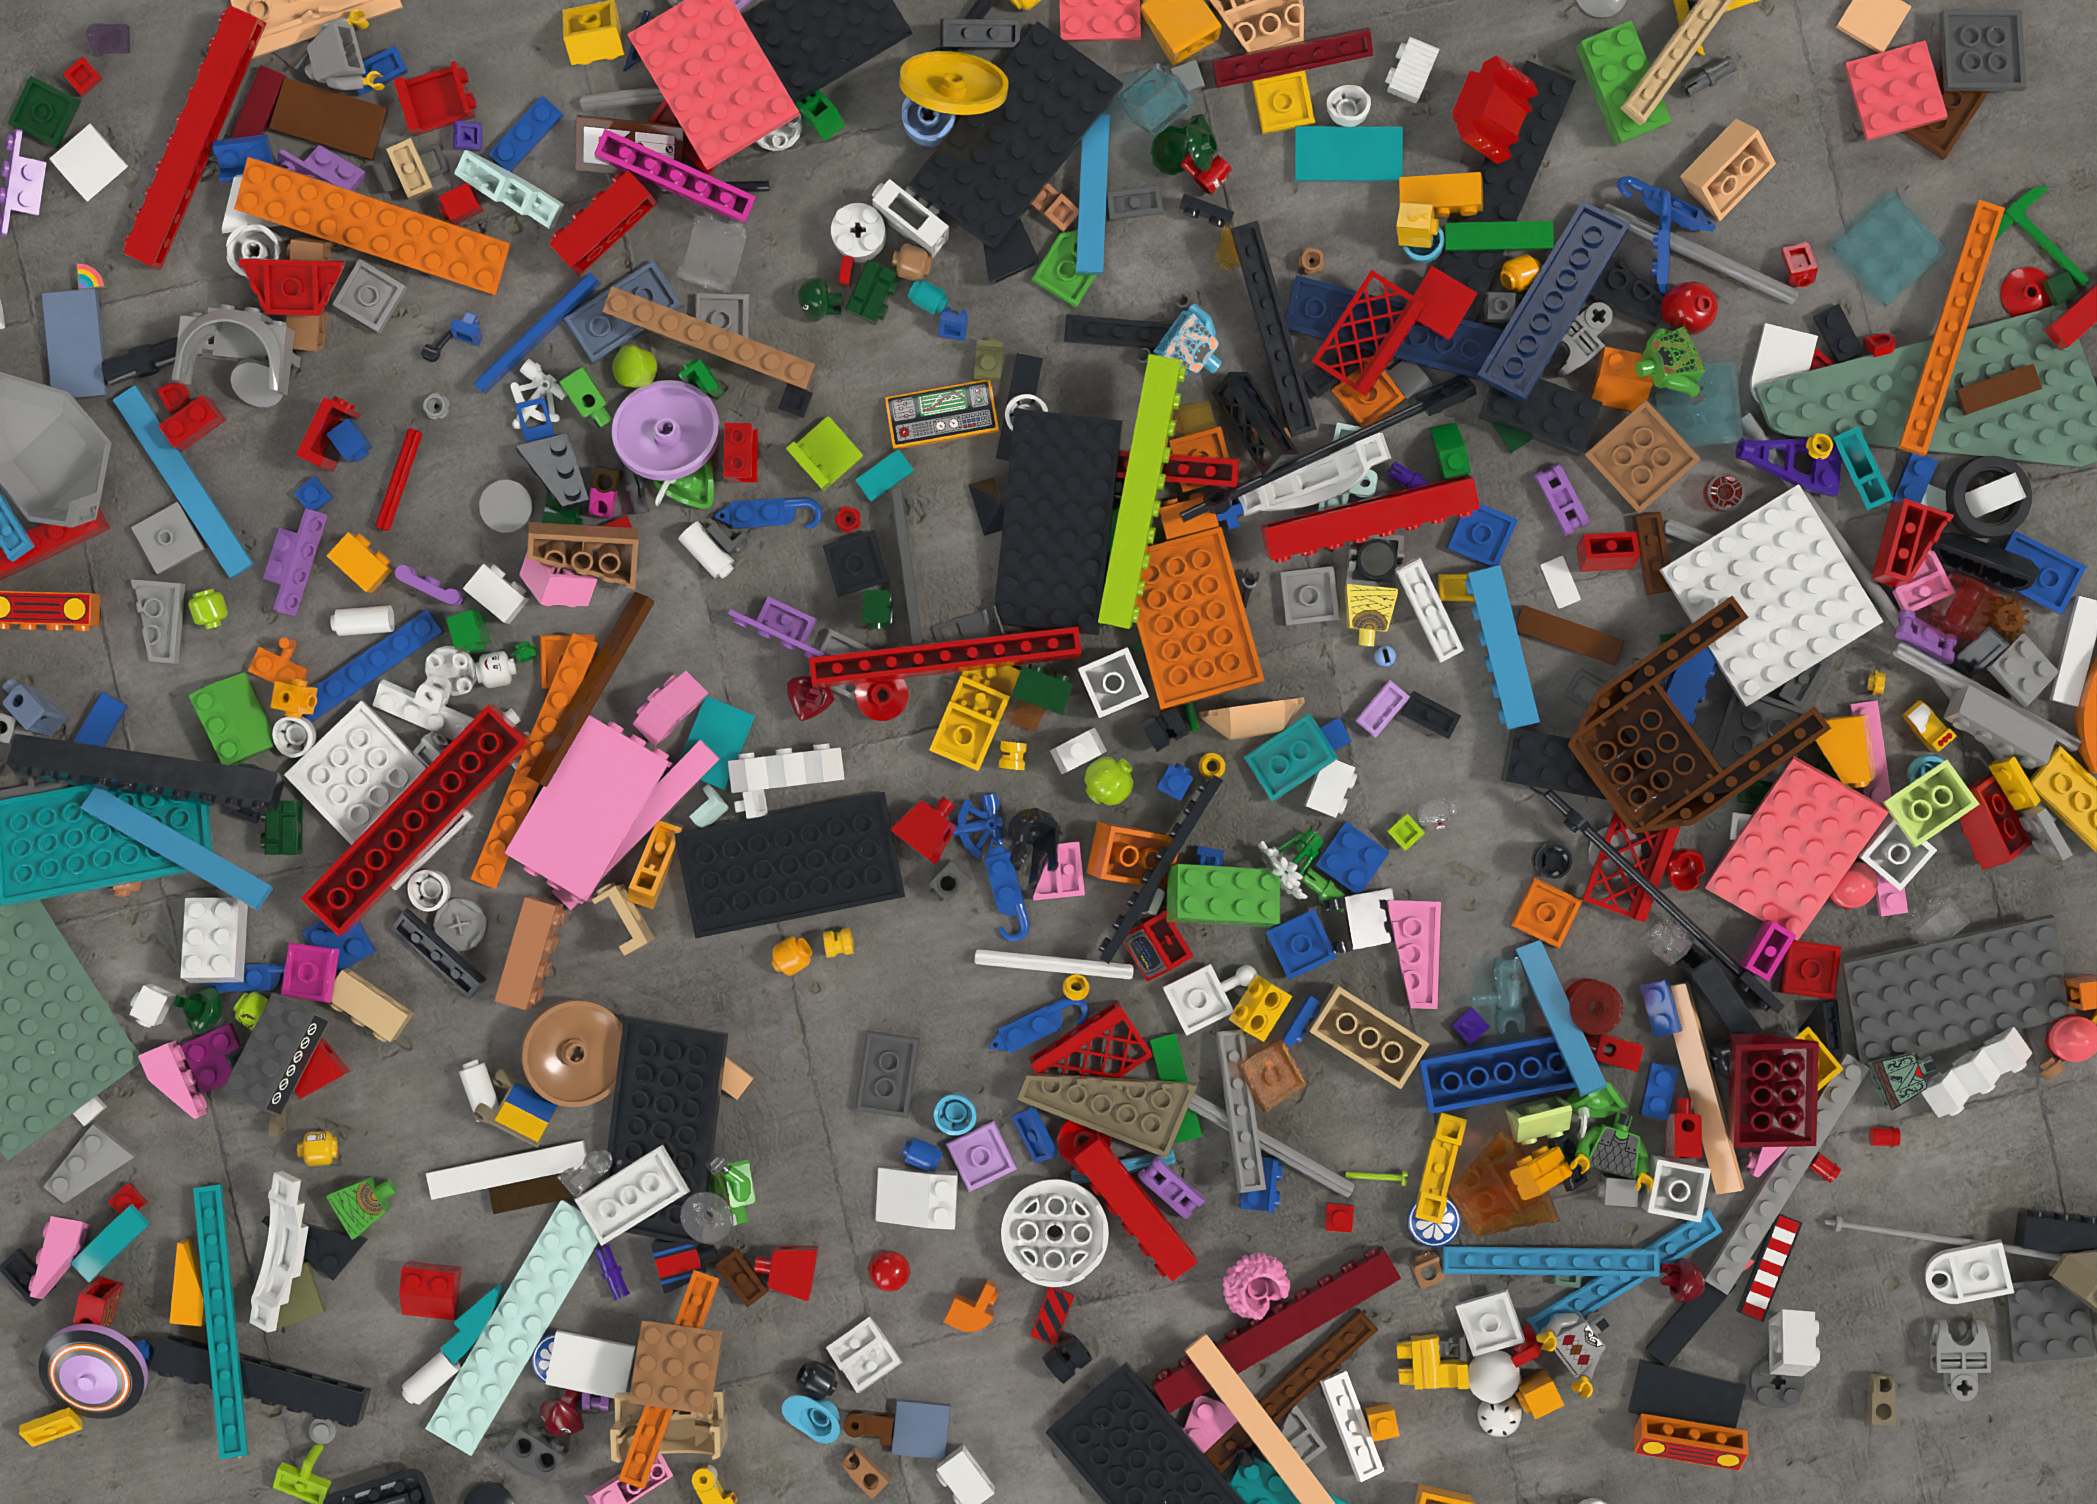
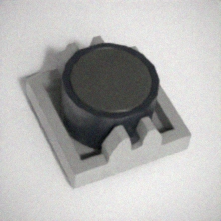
M1379 534L1368 536L1369 540L1366 542L1353 543V540L1349 541L1345 585L1353 584L1400 589V580L1394 569L1401 566L1404 559V536L1390 535L1379 537Z

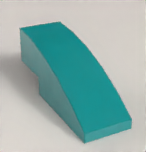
M1857 426L1833 437L1867 510L1894 499L1860 427Z
M131 1204L71 1262V1265L88 1282H91L115 1258L121 1255L151 1223Z
M500 1283L454 1322L460 1331L440 1348L453 1364L474 1345L494 1314L503 1288Z

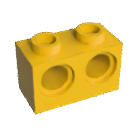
M1257 974L1235 1007L1229 1020L1242 1030L1264 1042L1293 996Z

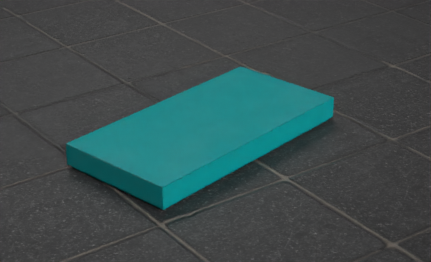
M1295 126V182H1399V177H1403V127Z

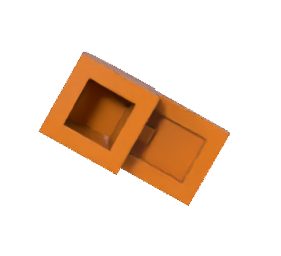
M987 1279L976 1302L956 1293L944 1317V1323L964 1332H975L985 1328L994 1318V1311L988 1309L987 1306L992 1307L999 1294L995 1291L997 1283Z

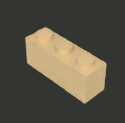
M349 968L341 970L335 979L332 1001L328 1003L339 1012L344 1010L350 1014V1019L361 1027L366 1025L372 1029V1034L383 1042L396 1040L414 1014V1012Z

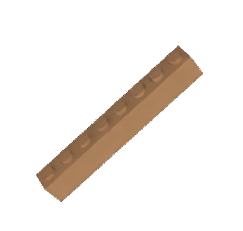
M611 286L602 311L612 317L804 390H808L816 369V364L613 286Z

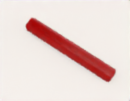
M409 428L406 432L375 523V527L381 530L389 531L392 526L422 438V432Z

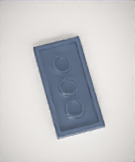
M654 260L613 285L615 288L675 311L683 306ZM611 287L564 317L567 325L593 364L646 331L644 328L602 312Z
M93 288L42 293L51 387L69 392L74 399L108 396L107 380L104 378L101 370V363L105 362L98 290Z

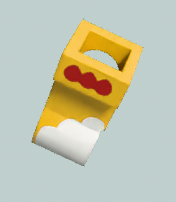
M1918 700L1902 714L1904 720L1911 727L1910 729L1930 752H1939L1957 737L1921 700Z
M703 1464L696 1469L692 1476V1484L703 1504L737 1503L738 1499L733 1491L726 1494L718 1481V1473L714 1466Z

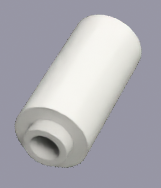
M698 521L688 527L678 538L714 579L719 576L723 579L734 569L732 566L734 560Z
M391 605L336 609L335 615H331V628L337 632L338 636L394 631V613Z
M478 1059L463 1064L464 1070L459 1071L473 1114L479 1103L486 1104L496 1113L500 1105L485 1063L479 1064Z
M441 1350L402 1384L403 1397L411 1404L416 1403L420 1405L461 1369L460 1363L457 1361L453 1364Z

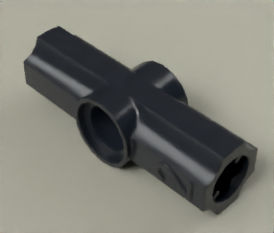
M176 336L154 345L145 344L130 349L126 355L101 363L104 378L109 385L113 386L135 377L144 378L157 374L161 371V368L175 363L178 337Z

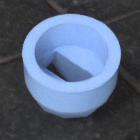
M1381 646L1376 649L1374 660L1381 667L1391 666L1396 660V652L1390 646ZM1387 649L1390 662L1385 663L1382 650Z

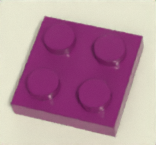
M232 1023L180 1045L202 1094L226 1084L232 1072L224 1055L242 1046Z

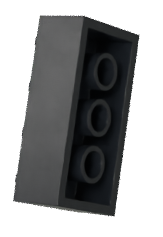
M1540 378L1525 403L1490 386L1478 418L1534 438L1533 440L1578 457L1586 449L1603 402Z
M1516 728L1510 729L1501 781L1607 800L1568 747L1571 738Z

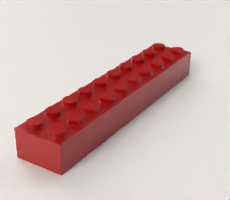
M487 705L300 899L338 936L348 934L533 742L496 705Z

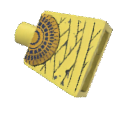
M1346 584L1344 591L1348 629L1359 630L1358 645L1374 647L1375 631H1388L1398 589Z

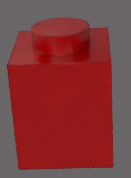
M465 183L438 196L442 203L438 206L442 216L446 221L450 219L453 224L458 225L484 212L473 187L469 183Z

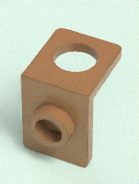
M1423 1251L1415 1255V1259L1410 1260L1422 1289L1445 1280L1439 1263L1440 1259L1435 1251ZM1433 1265L1436 1268L1435 1277L1430 1280L1424 1279L1421 1276V1269Z

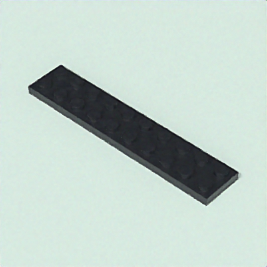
M1526 60L1521 72L1534 81L1539 94L1528 99L1532 111L1528 112L1524 118L1518 134L1519 141L1508 146L1511 158L1500 164H1497L1487 156L1484 158L1479 170L1483 179V211H1477V214L1472 216L1460 215L1457 223L1517 222L1576 80ZM1504 250L1445 251L1438 270L1478 293L1463 319L1475 321Z

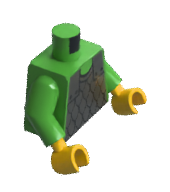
M1617 1111L1613 1126L1599 1123L1598 1127H1592L1585 1133L1584 1138L1579 1139L1575 1154L1576 1158L1570 1163V1169L1573 1170L1577 1164H1580L1582 1167L1581 1174L1585 1173L1591 1166L1634 1180L1637 1176L1638 1180L1634 1185L1636 1191L1640 1190L1641 1183H1645L1648 1188L1647 1192H1650L1654 1184L1653 1179L1650 1177L1649 1158L1645 1144L1638 1134L1628 1131L1633 1116Z

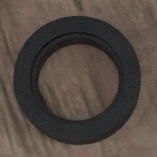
M1985 456L1962 464L1952 473L1945 488L1946 511L1954 515L1951 519L1952 523L1963 533L1975 538H1992L2014 531L2024 522L2032 504V489L2025 472L2013 461L2000 456ZM1981 471L1995 473L2001 478L2016 473L2026 495L2024 499L2011 503L2006 515L1996 523H1985L1976 519L1966 505L1965 492L1967 485Z

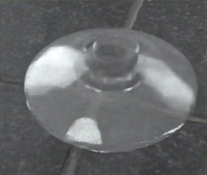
M699 1192L690 1196L683 1204L681 1222L687 1234L694 1240L705 1244H714L725 1239L730 1233L733 1226V1214L727 1202L720 1196L711 1192ZM707 1211H709L710 1213H712V1215H713L714 1217H713V1218L709 1217V1216L707 1215Z

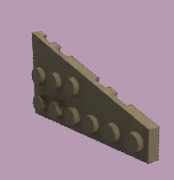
M1027 1073L1017 1100L1167 1158L1197 1083Z

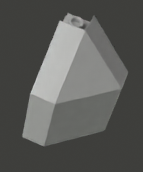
M0 372L1 489L30 522L75 527L95 520L101 500L111 441L69 392Z

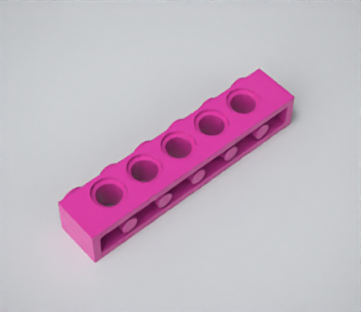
M604 129L594 153L597 160L624 172L629 170L634 176L743 225L746 224L756 201V196L607 129Z

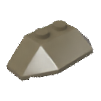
M2097 1250L2064 1253L2049 1275L2097 1313Z

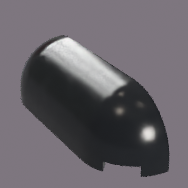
M1942 533L1937 542L1931 547V550L1935 551L1945 570L2005 593L2014 594L2016 591L2030 588L2039 576L2038 567L2029 559L1966 535Z

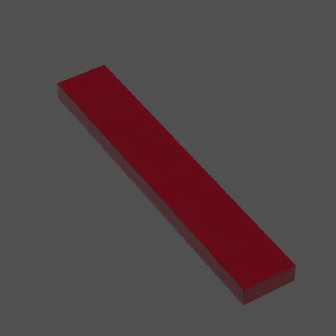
M1367 27L1213 59L1211 62L1215 87L1221 88L1374 56L1371 30Z

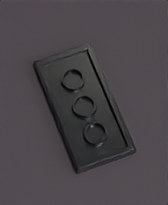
M1640 1359L1628 1412L1636 1415L1643 1413L1736 1429L1746 1386L1741 1383L1672 1366L1667 1367L1663 1364Z

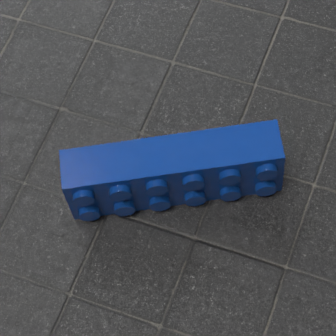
M1552 1032L1422 1056L1417 1063L1425 1108L1429 1114L1576 1087Z

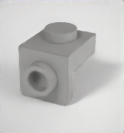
M434 730L422 737L421 743L412 754L427 768L449 744L443 735L438 734Z

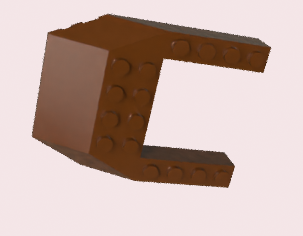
M1733 596L1723 601L1595 693L1568 744L1570 750L1632 834L1696 824L1831 729L1814 706L1722 770L1658 682L1749 618Z

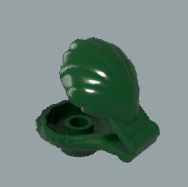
M1203 114L1193 116L1181 128L1174 126L1161 128L1153 138L1150 153L1152 163L1162 173L1176 175L1185 170L1181 162L1189 153L1197 167L1207 172L1212 165L1213 154L1217 153L1218 147Z

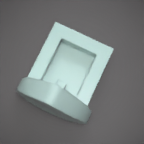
M709 783L703 788L709 799L689 816L701 828L709 827L723 813L730 809Z

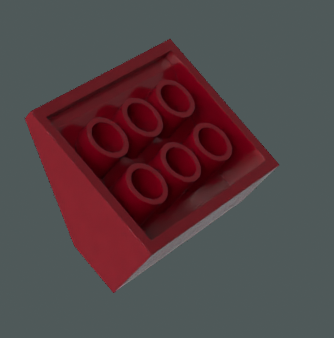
M1758 1033L1730 1034L1728 1137L1734 1148L1816 1146L1818 1041Z

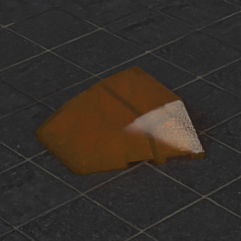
M1502 1130L1448 1190V1194L1476 1237L1506 1232L1509 1229L1518 1227H1533L1535 1224L1560 1222L1549 1190L1528 1200L1521 1198L1517 1190L1518 1185L1514 1184L1509 1173L1518 1167L1516 1161L1526 1157L1520 1145Z

